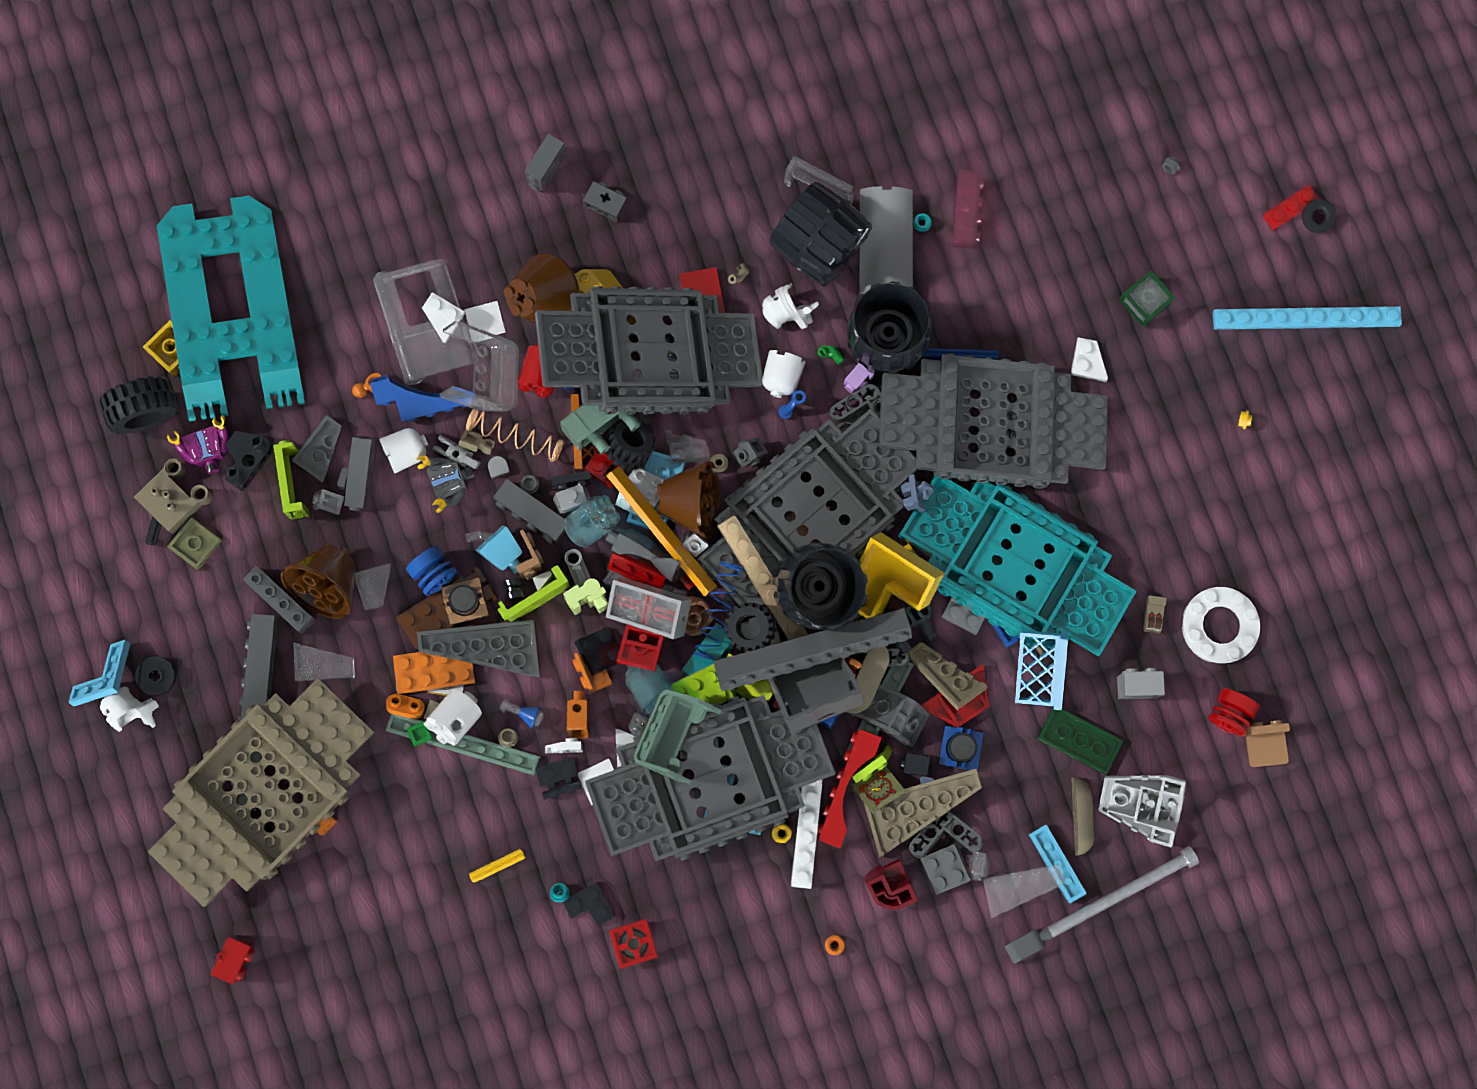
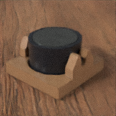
M480 578L441 587L451 625L489 616Z

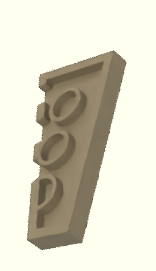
M922 642L908 651L910 661L957 711L987 689L986 684L978 682L968 672L961 671L957 668L956 664L953 662L949 663L942 658V655Z

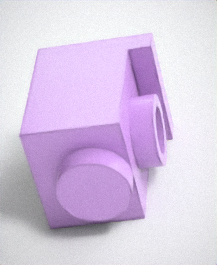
M860 363L845 378L843 383L845 389L851 394L867 385L868 382L866 380L870 382L873 379L874 374L868 372V369Z

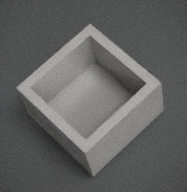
M1147 668L1142 672H1138V669L1122 671V674L1117 676L1118 700L1157 699L1165 695L1163 671H1157V668Z

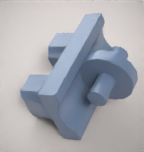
M912 474L909 476V482L901 485L905 497L911 495V497L903 499V504L908 511L917 508L921 513L925 511L924 499H928L933 494V487L925 481L917 482L915 475Z

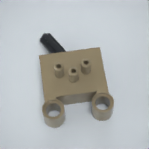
M177 459L166 461L164 468L134 496L152 515L145 544L150 546H156L162 526L171 534H174L203 505L209 504L212 500V493L203 485L193 487L190 497L173 481V479H181L186 473L185 466ZM179 465L178 471L171 473L172 467ZM201 491H205V497L198 499V494Z

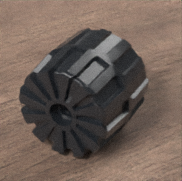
M816 181L800 194L780 219L771 234L769 244L796 269L822 287H825L833 282L839 273L844 270L849 264L850 257L855 256L859 251V247L866 241L869 236L868 234L872 230V223L849 202Z
M895 281L886 284L877 283L872 285L864 294L861 293L854 304L847 326L848 348L852 349L854 363L856 365L860 363L865 366L868 372L874 374L873 377L876 373L881 374V376L883 373L909 374L913 371L915 365L921 362L929 346L932 330V319L929 318L930 308L927 301L920 297L916 289ZM889 333L893 336L887 337L884 334Z
M813 543L794 548V552L790 556H784L780 560L778 565L781 569L779 572L774 573L772 585L777 587V591L774 592V599L776 604L783 609L784 615L793 622L810 629L829 630L840 628L841 624L853 621L858 616L861 606L866 603L868 597L866 595L867 574H864L860 566L861 562L854 555L845 552L843 548L828 543ZM816 581L821 583L819 591H815L813 587Z

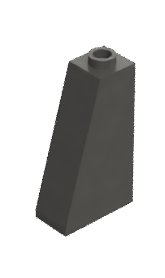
M365 435L352 437L344 506H349V510L361 511V508L367 507L379 437Z

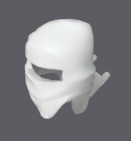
M791 283L775 290L776 295L774 297L769 295L763 300V315L777 329L781 328L783 323L793 320L797 322L801 329H804L813 322L810 313L818 307L819 303L814 302L809 305L796 307L788 292L793 287Z
M120 687L117 693L105 696L102 699L100 710L107 716L106 721L120 732L123 726L135 718H141L144 724L154 728L156 723L152 717V712L159 705L152 698L139 702V700L131 695L128 687Z

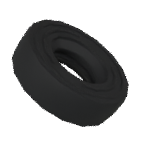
M1312 200L1306 204L1302 211V222L1305 228L1311 232H1325L1335 223V209L1326 200ZM1316 209H1321L1325 214V218L1321 223H1316L1313 219V212Z

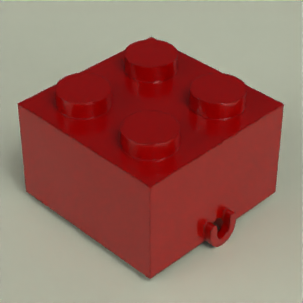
M234 935L229 936L221 953L217 954V961L210 975L231 984L242 980L247 971L244 968L245 964L251 961L256 950L253 949L255 944Z

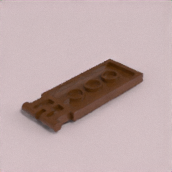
M479 566L472 569L473 574L465 579L461 576L447 586L475 578H480L482 586L487 579ZM490 584L482 587L485 602L489 600L495 602L499 599ZM442 590L435 592L396 617L416 650H418L417 632L449 629L458 625L450 624Z

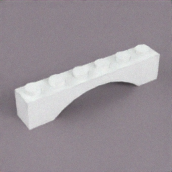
M822 780L801 787V796L805 807L799 809L790 887L811 889Z

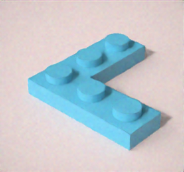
M122 640L110 645L102 677L73 686L69 703L72 706L118 692L130 647L128 641Z

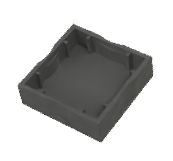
M838 658L828 663H820L807 669H799L789 674H781L767 679L790 733L864 704L862 692L852 670L846 664L845 658Z

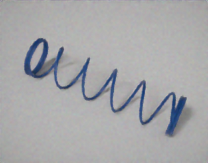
M720 561V562H721L720 565L725 566V567H728V568H731V569H734V570L738 571L740 574H718V575H716V578H717L720 582H722V583L725 584L726 586L732 588L733 590H735V592H719V591H717V592H712V593H711V596H712L714 599H716V600L719 601L720 603L726 605V606L729 607L730 609H727V610H724V609H709V610H706V614H707L708 616H710L711 618H713L714 620L718 621L719 623L723 624L725 627H727L726 624H724L723 622H721L720 620L716 619L715 617L711 616V615L708 613V611H731V610H732V608H731L728 604L722 602L721 600H719L718 598H716L715 596H713V594H715V593H724V594H734V593H737V590H736L735 588H733V587L730 586L729 584L725 583L724 581L720 580V579L718 578V576H741V575H742V572H741V571H744V570H743L744 568L741 567V566L735 565V564H731V563H728V562ZM703 627V628L700 629L701 632L704 633L705 635H707L708 637L712 638L713 640L717 641L720 645H697V646H695V648H696L699 652L694 651L693 654L696 655V656H699V657H703V658H706V659H710V660H713V661H717V659H718L717 657L710 656V655L704 653L703 651H701L700 649H698L697 647H719V646H721L722 644H721L720 641H718V640L715 639L714 637L710 636L709 634L705 633L702 629H725V628H724V627Z

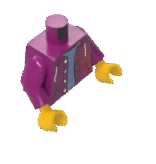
M221 415V423L217 422L214 416L212 421L214 426L183 436L181 440H179V433L177 431H174L177 436L175 439H171L169 434H167L168 441L174 443V447L183 459L198 467L205 466L208 474L219 471L216 462L224 459V454L228 449L225 444L230 438L227 428L224 426L225 417Z

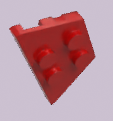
M982 664L969 674L974 676L973 678L978 682L986 684L984 666ZM986 689L958 711L941 692L921 706L927 712L956 728L987 709L990 704Z

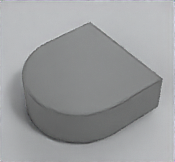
M496 456L490 459L488 469L491 478L510 473L504 458Z

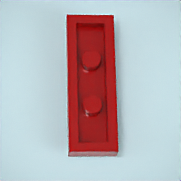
M1307 185L1266 212L1262 217L1274 231L1300 214L1306 204L1319 198L1310 185Z
M616 552L612 554L607 568L631 580L662 589L666 577L658 569L628 555H619Z

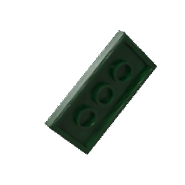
M1054 706L1037 737L1038 741L1104 775L1108 774L1124 740L1064 709L1054 710Z

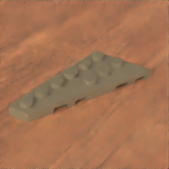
M973 769L906 788L904 793L874 814L865 804L879 858L982 788L978 770Z

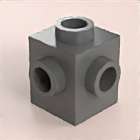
M759 437L743 440L738 444L739 448L733 452L742 468L757 466L761 463L760 459L768 453Z

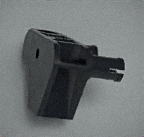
M235 431L225 444L235 460V464L227 469L225 480L240 491H244L272 455L273 445L266 437Z
M929 605L920 611L912 606L904 609L910 629L915 626L919 627L927 642L938 636L929 622L932 615ZM907 640L895 642L901 655L912 650Z

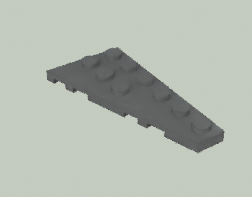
M534 620L417 632L418 650L420 653L540 678Z

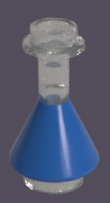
M509 698L503 699L500 710L503 713L508 710L518 714L530 728L534 726L539 727L545 714L541 711V707L521 708L511 704Z

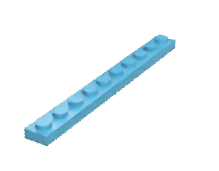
M1401 307L1213 310L1214 330L1400 327L1402 325Z

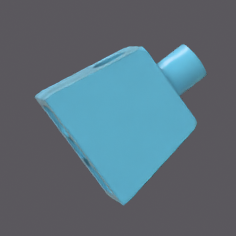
M502 525L476 551L498 569L503 571L509 567L516 573L518 571L515 566L521 564L517 557L522 554V550L509 529Z

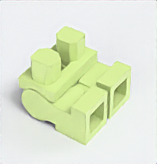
M588 579L582 587L579 588L576 585L563 593L564 599L574 615L581 612V606L585 603H588L590 608L595 606L599 614L608 607L606 591L604 587H600L599 582L595 579Z

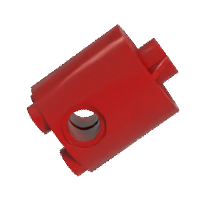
M538 344L529 346L520 377L517 380L518 389L524 392H529V390L536 392V396L547 399V396L553 395L555 387H543Z

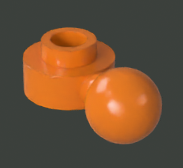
M373 373L367 377L365 384H355L352 388L353 395L357 398L365 397L368 390L372 392L370 379L381 377V375Z

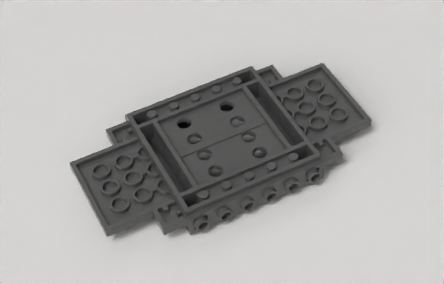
M595 286L588 293H572L570 295L572 311L535 312L543 387H580L582 405L599 406V412H606V414H616L617 412H624L625 414H634L636 412H643V414H652L654 412H661V414L679 412L680 414L690 412L705 414L714 405L730 404L729 387H761L763 385L754 314L719 313L716 295H702L700 290H693L692 288L675 290L673 287L665 289L630 287L628 289H621L619 286L611 288ZM629 315L633 316L636 319V324L630 325L626 321V317ZM664 316L671 318V325L664 324L662 320ZM629 334H635L638 337V342L632 343L628 338ZM671 334L674 337V343H668L665 340V335ZM637 352L640 355V361L632 360L631 353ZM673 352L677 357L676 361H670L667 358V353ZM634 370H639L642 373L643 377L641 380L634 378ZM671 370H675L679 374L677 380L670 377L669 372Z
M953 353L942 354L940 360L922 359L920 362V376L883 373L879 447L916 451V469L933 471L934 476H939L940 479L958 478L959 481H969L970 479L977 480L979 483L991 481L996 482L998 485L1011 483L1018 487L1032 485L1038 489L1047 487L1050 482L1067 484L1069 466L1103 470L1106 468L1108 396L1070 392L1071 374L1054 372V366H1050L1047 363L1030 364L1028 361L1011 362L1010 359L993 360L991 357L974 358L972 355L962 357L956 356ZM977 390L980 393V398L973 399L970 396V391ZM1015 394L1017 402H1009L1007 395ZM977 408L979 416H971L969 409ZM1007 412H1014L1017 415V419L1014 421L1009 420L1006 416ZM976 426L979 429V433L972 435L969 433L968 428ZM1008 429L1014 430L1016 437L1013 439L1008 438L1006 431ZM969 444H976L978 451L971 453L968 450ZM1012 447L1016 452L1015 456H1008L1005 453V449Z
M869 409L843 433L829 419L817 430L812 428L810 431L807 429L799 435L800 439L795 444L791 442L784 448L786 452L781 456L777 454L770 460L771 465L767 468L762 467L757 471V477L752 481L748 479L741 486L743 488L738 493L733 492L727 498V508L714 520L719 525L735 515L772 577L775 572L780 571L781 567L778 563L784 556H790L794 552V548L808 545L813 540L836 545L843 548L848 554L858 558L863 554V548L867 546L871 537L883 531L887 533L894 526L892 524L895 520L893 516L904 507L903 500L894 490L918 470L916 469V458L909 450L879 447L880 418L872 409ZM803 472L811 474L812 478L809 482H803L800 479V475ZM816 486H821L824 489V494L821 497H817L813 493V489ZM774 497L782 499L783 504L781 507L776 508L772 505L771 501ZM830 500L837 503V509L834 511H829L826 508V503ZM788 511L795 513L796 518L792 522H788L784 518L785 513ZM841 515H847L850 518L848 525L840 524L839 517ZM803 525L808 528L806 536L798 534L797 529L799 526ZM723 536L701 555L698 560L727 592H735V590L716 578L718 574H740L734 569L720 565V561L742 567ZM745 570L741 571V576H718L720 580L737 590V593L729 595L739 606L742 603L749 602L761 604L762 606L765 604ZM820 581L814 583L815 591L820 590Z
M764 695L748 701L745 700V697L740 699L739 696L729 699V703L721 705V703L714 704V707L721 710L720 714L707 711L705 718L701 722H691L680 747V750H684L688 755L687 759L682 762L683 767L680 775L683 776L684 770L691 769L694 772V778L690 784L671 779L635 763L634 754L644 730L635 733L636 737H633L632 743L615 748L622 766L621 768L585 780L611 856L649 843L655 861L673 855L675 859L680 857L682 861L692 857L691 853L699 851V854L711 850L710 846L714 844L720 847L728 844V839L736 837L739 840L747 837V832L755 830V833L766 830V825L773 823L775 827L785 823L784 819L788 817L787 813L805 807L799 791L800 787L835 775L817 723L790 733L781 710L771 713ZM716 737L724 739L725 745L722 748L714 746L713 740ZM724 755L729 756L732 760L731 765L728 767L720 764V758ZM730 774H735L738 777V783L734 786L727 783V777ZM698 788L701 791L700 798L692 799L689 795L690 790ZM736 793H742L745 796L743 804L739 805L734 802V795ZM705 807L708 810V815L705 818H699L696 814L697 808Z

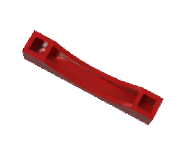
M860 728L858 732L854 731L850 741L853 743L851 751L847 749L843 760L846 761L844 769L840 768L836 778L840 781L837 787L833 786L830 798H833L831 805H826L823 816L826 817L823 824L820 823L817 829L819 841L841 848L847 832L843 817V797L846 787L856 770L867 760L875 756L882 738L881 736Z

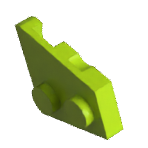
M886 745L880 754L872 757L856 770L852 776L856 783L860 780L866 781L873 775L872 772L878 769L880 771L888 764L887 761L893 751L889 745Z

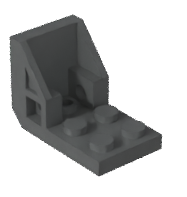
M879 684L868 708L859 713H849L877 726L881 731L910 748H913L930 716L913 699Z

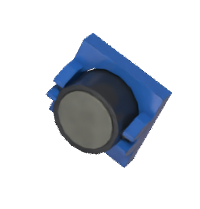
M945 726L938 765L965 770H978L983 733L971 729Z

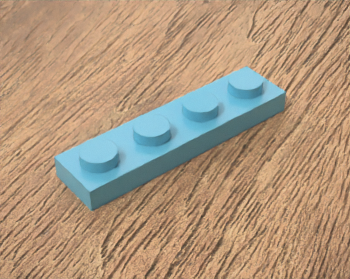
M1044 825L1028 834L1068 904L1087 894L1048 826Z

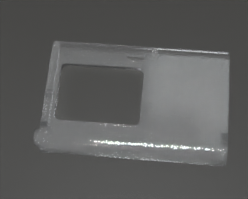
M437 259L388 273L385 271L379 272L373 278L406 385L417 384L427 376L471 364H479L464 317H462L446 344L442 341L431 322L409 326L405 318L394 281L398 278L425 271L431 273L437 295L461 309L445 259Z

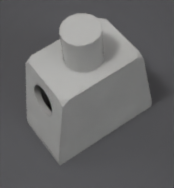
M582 484L555 493L553 498L557 513L561 517L593 507L588 488Z

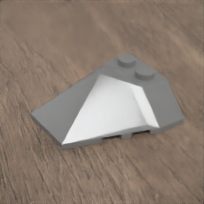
M1167 775L1105 776L1098 811L1119 823H1125L1131 827L1132 831H1138L1147 836L1149 841L1172 848L1180 820L1187 781Z

